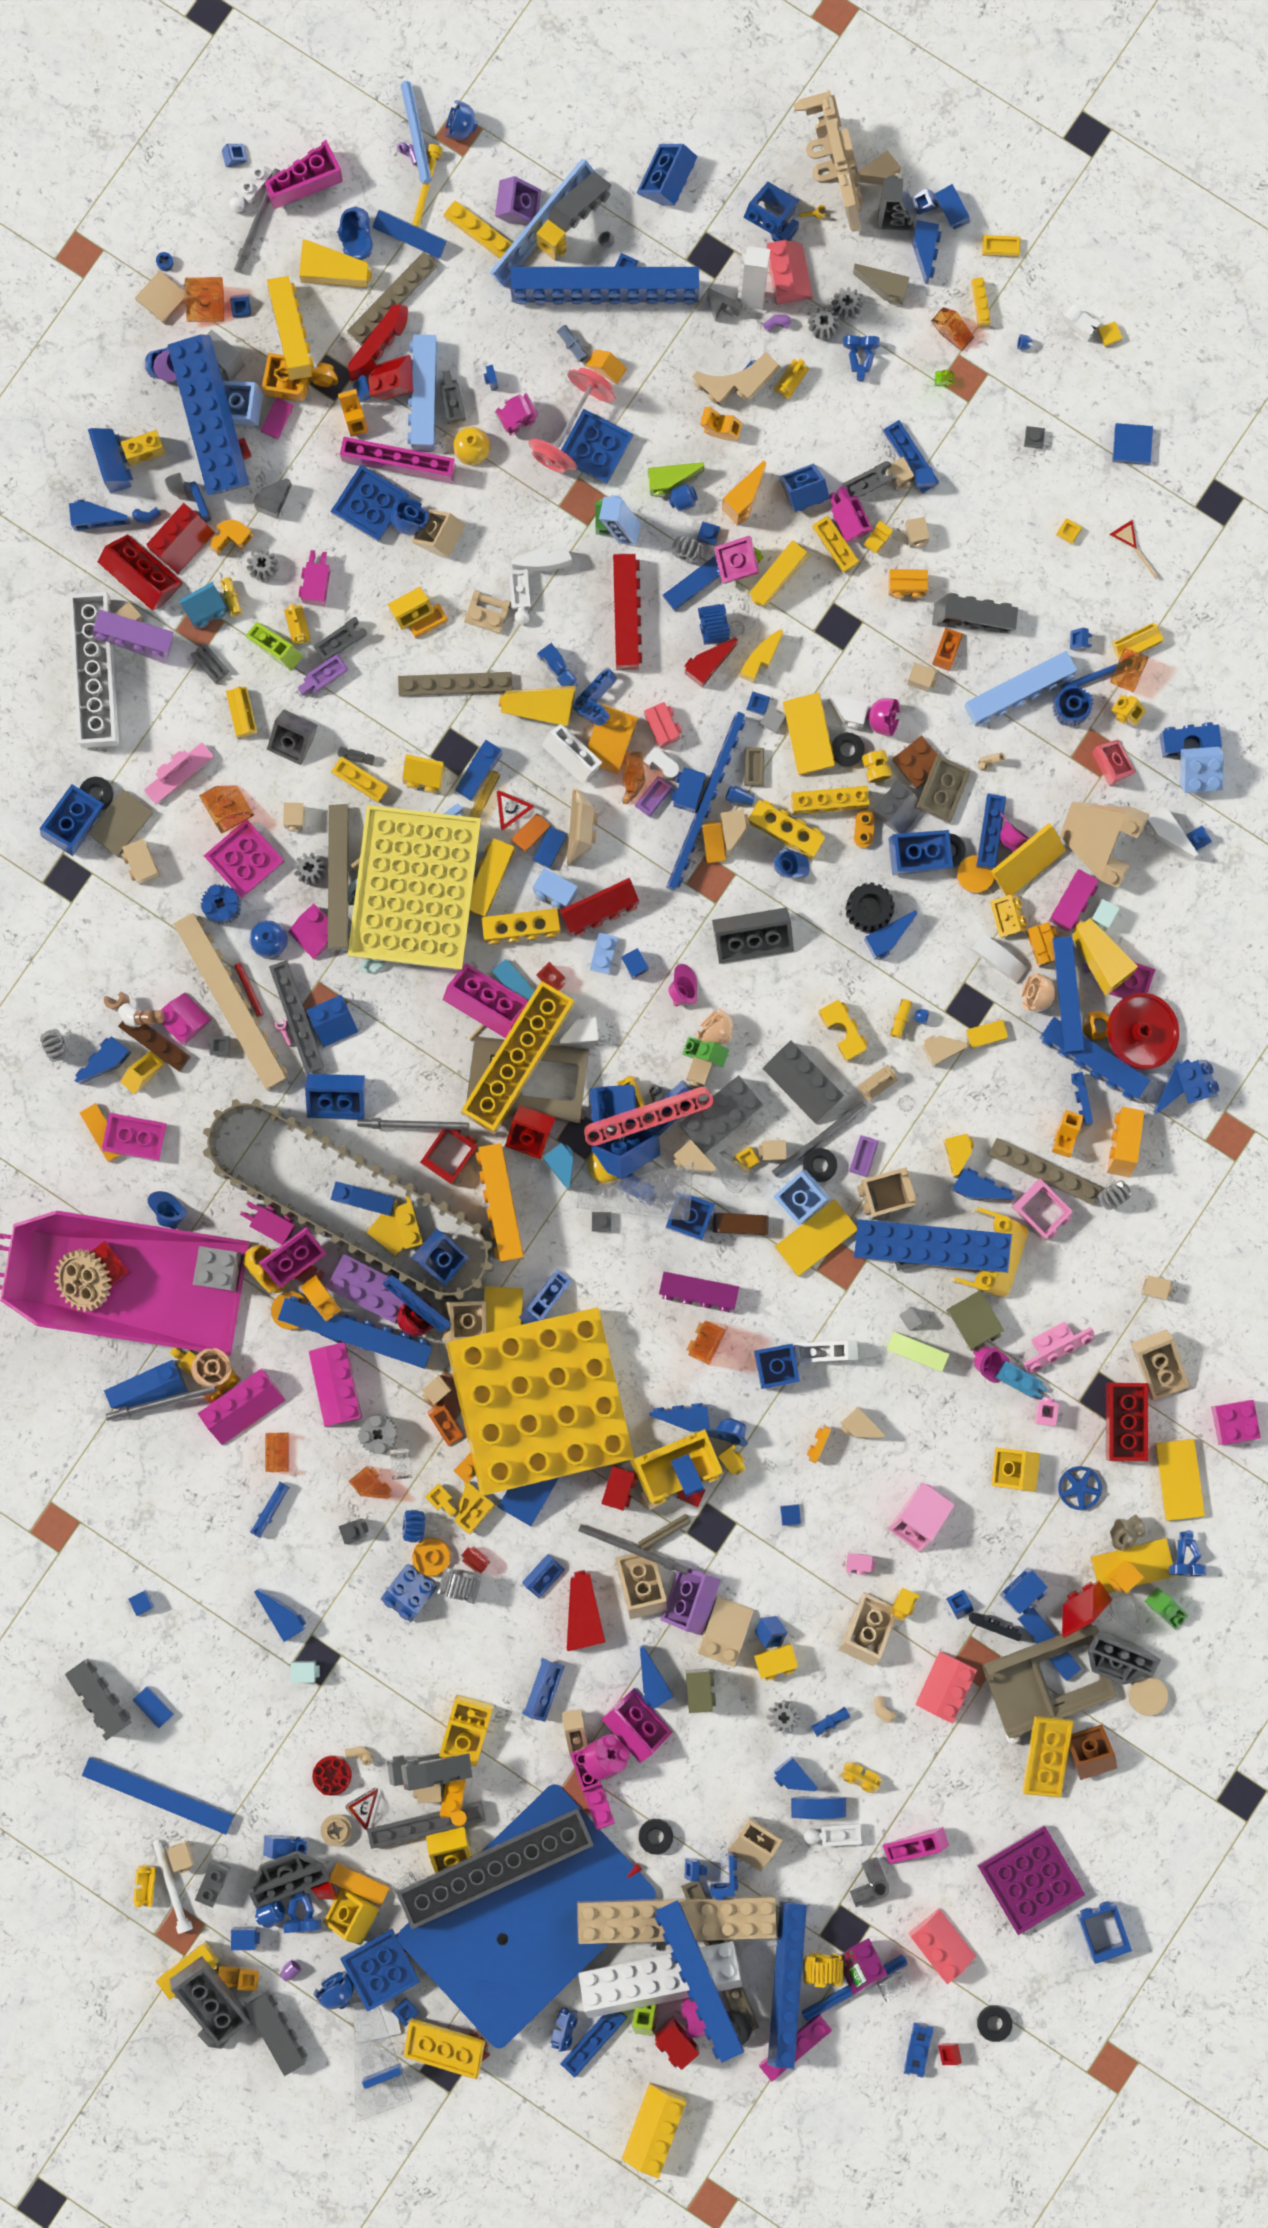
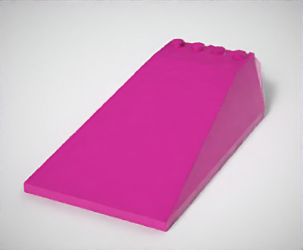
M57 1210L13 1224L12 1235L0 1233V1239H11L10 1247L0 1245V1250L9 1251L5 1273H0V1277L4 1278L3 1285H0V1290H2L0 1301L35 1326L196 1351L215 1348L231 1356L245 1272L243 1256L249 1248L250 1241ZM106 1241L131 1273L108 1290L110 1295L106 1297L107 1301L102 1303L101 1307L92 1311L84 1312L83 1309L77 1311V1306L71 1308V1302L65 1303V1296L60 1297L62 1290H57L60 1285L55 1283V1280L59 1279V1277L54 1275V1273L59 1271L56 1266L60 1264L59 1259L64 1258L63 1255L79 1249L91 1252L102 1242ZM199 1246L242 1253L236 1292L193 1285Z

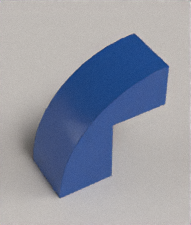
M799 1796L791 1798V1818L835 1819L846 1817V1797L830 1796L818 1798Z

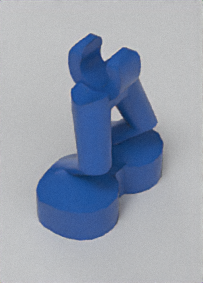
M845 336L843 338V347L851 350L849 353L851 371L857 372V381H864L865 373L871 371L874 353L871 350L880 347V338L877 336ZM859 349L865 350L867 354L863 365L858 363L856 356Z
M1186 1530L1180 1532V1540H1177V1563L1169 1566V1575L1206 1576V1566L1196 1564L1202 1555L1196 1540H1193V1531ZM1186 1547H1189L1194 1555L1189 1564L1184 1563Z
M304 1890L290 1896L287 1914L292 1920L283 1923L284 1933L322 1929L321 1920L312 1917L314 1908L310 1894H304ZM301 1901L306 1909L304 1920L299 1919L295 1914L297 1904Z

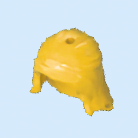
M256 1244L244 1253V1267L268 1293L273 1292L276 1294L282 1292L290 1282L279 1288L259 1263L274 1251L264 1245Z

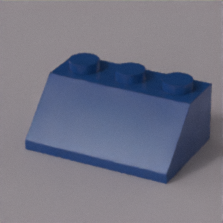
M659 144L636 193L662 206H675L698 156L685 144Z
M109 428L88 429L100 472L109 492L113 493L132 487L130 480H133L130 469H126L125 463L128 461L124 451L121 452L119 447L122 442L120 435L115 434L114 430Z
M307 1074L305 1085L307 1118L364 1119L365 1075Z
M642 1130L593 1146L592 1151L607 1173L623 1179L660 1156L659 1135Z

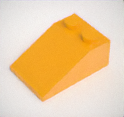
M764 460L722 499V510L736 525L740 522H746L751 516V510L765 475L766 462Z
M602 704L610 714V717L603 725H594L587 748L602 761L599 768L619 774L638 724V717Z

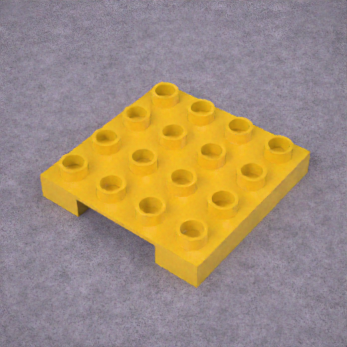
M598 1307L445 1343L481 1496L634 1459Z

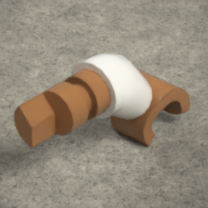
M123 992L118 994L119 1000L117 1003L113 998L104 997L105 1006L118 1012L123 1022L130 1027L163 1023L164 1014L161 1010L140 1011L130 1005L129 996Z

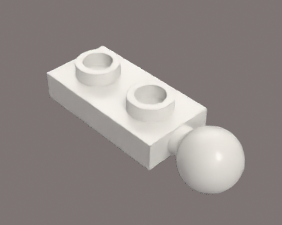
M256 163L235 189V194L238 197L230 200V209L233 212H241L244 208V201L251 204L265 186V182L271 178L272 173Z
M528 570L509 571L512 610L518 609L515 613V621L520 625H524L530 618L529 613L525 609L531 608Z
M861 1824L822 1825L821 1832L815 1829H808L804 1834V1839L810 1845H814L819 1840H822L823 1847L862 1844Z

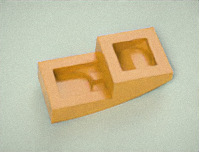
M218 1965L217 1974L227 1987L236 1988L237 1990L257 1991L259 1970Z

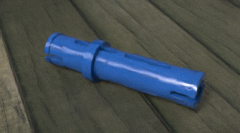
M279 1481L262 1513L258 1514L259 1518L252 1530H250V1533L261 1538L267 1525L273 1521L274 1513L290 1489L288 1485Z

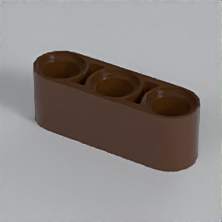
M713 1213V1233L768 1235V1215Z

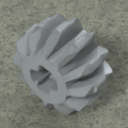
M847 287V291L841 288L839 293H834L833 297L835 299L831 301V304L834 306L832 310L838 312L837 316L839 317L844 315V320H847L848 316L854 319L855 314L859 315L861 312L860 308L863 307V302H861L862 296L857 295V289L851 292L850 287Z
M825 307L824 311L817 308V313H811L812 318L808 319V324H810L808 329L809 331H814L813 337L820 335L819 339L822 340L823 336H826L829 340L830 334L836 335V329L839 328L840 324L837 322L839 321V316H834V310L828 312V307Z
M678 536L673 542L672 554L676 558L687 563H699L704 552L703 544L685 536Z
M258 549L257 555L251 552L252 558L247 559V563L250 565L246 567L248 571H251L250 576H256L257 581H260L262 577L265 581H268V575L274 578L273 572H278L276 565L279 564L278 560L274 559L275 554H269L268 549H265L263 553L261 549ZM263 562V564H266V566L262 568V566L260 567L259 564Z
M312 852L309 858L306 853H303V860L299 857L296 859L300 864L293 865L295 869H298L294 872V875L299 876V882L305 879V884L309 885L310 880H312L315 885L317 884L315 878L322 880L323 878L320 873H326V870L322 868L325 866V862H320L321 857L319 855L314 859V853ZM308 865L314 867V869L312 868L313 871L310 873L307 870H305L308 869Z
M58 1029L48 1030L41 1034L40 1041L50 1061H61L68 1056L67 1044Z
M1119 1180L1101 1191L1098 1198L1106 1210H1111L1128 1200L1132 1192L1128 1184Z
M782 1700L781 1707L775 1702L774 1705L777 1709L775 1710L770 1707L769 1711L773 1715H767V1719L773 1720L769 1723V1726L773 1727L776 1725L774 1729L776 1733L780 1727L782 1728V1734L786 1733L785 1728L787 1727L790 1732H793L791 1725L795 1727L799 1725L794 1719H800V1715H793L798 1712V1708L790 1710L793 1706L792 1702H789L787 1707H785V1700ZM782 1712L789 1716L785 1722L778 1718Z

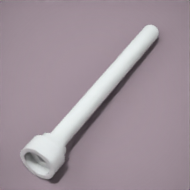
M155 1840L153 1845L178 1919L176 1929L178 1934L193 1929L191 1921L185 1918L161 1841Z

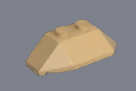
M573 787L567 853L568 866L574 864L591 849L592 843L596 842V832H593V824L597 825L598 813H594V807L577 787Z

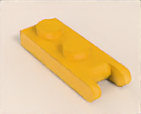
M406 1196L407 1203L398 1206L395 1199L393 1206L405 1250L423 1245L424 1243L411 1196L410 1198Z

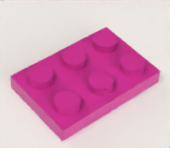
M109 1113L102 1151L159 1162L167 1123Z

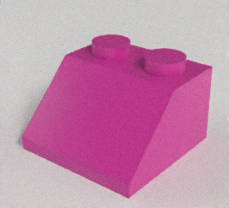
M315 903L299 916L288 931L313 959L317 958L328 947V917Z
M185 992L161 1009L164 1014V1021L161 1024L183 1046L212 1020Z

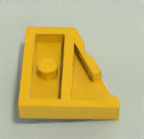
M469 1482L468 1484L464 1483L465 1487L460 1499L455 1523L471 1535L494 1508L495 1504L485 1495L481 1496L480 1491Z

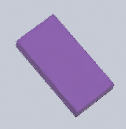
M657 776L635 804V807L650 818L673 787Z
M860 1135L849 1172L868 1177L879 1143L878 1140Z

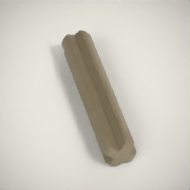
M684 1514L639 1541L638 1545L646 1550L691 1523V1520L687 1514Z

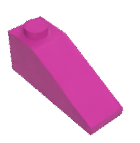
M939 1827L883 1845L888 1863L892 1864L940 1853L949 1846L944 1828Z

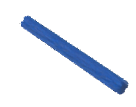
M900 1955L883 1966L889 1976L907 1966L908 1963L905 1957ZM849 1985L802 2011L804 2019L809 2021L852 1997L853 1993Z

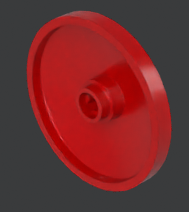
M1136 993L1123 998L1115 1005L1108 1019L1107 1034L1112 1050L1123 1063L1135 1069L1147 1070L1165 1064L1173 1056L1179 1042V1024L1175 1013L1163 999L1150 993Z

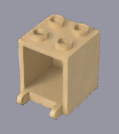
M907 1167L862 1179L859 1182L860 1185L857 1186L859 1196L863 1197L865 1201L864 1205H862L865 1216L869 1215V1219L917 1205V1199ZM872 1188L878 1207L875 1208L873 1206V1202L869 1192V1189Z

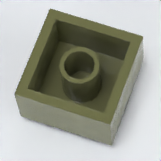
M709 1668L685 1670L689 1713L713 1712L712 1707L716 1706L715 1692L711 1693V1687L714 1686V1674L710 1673Z

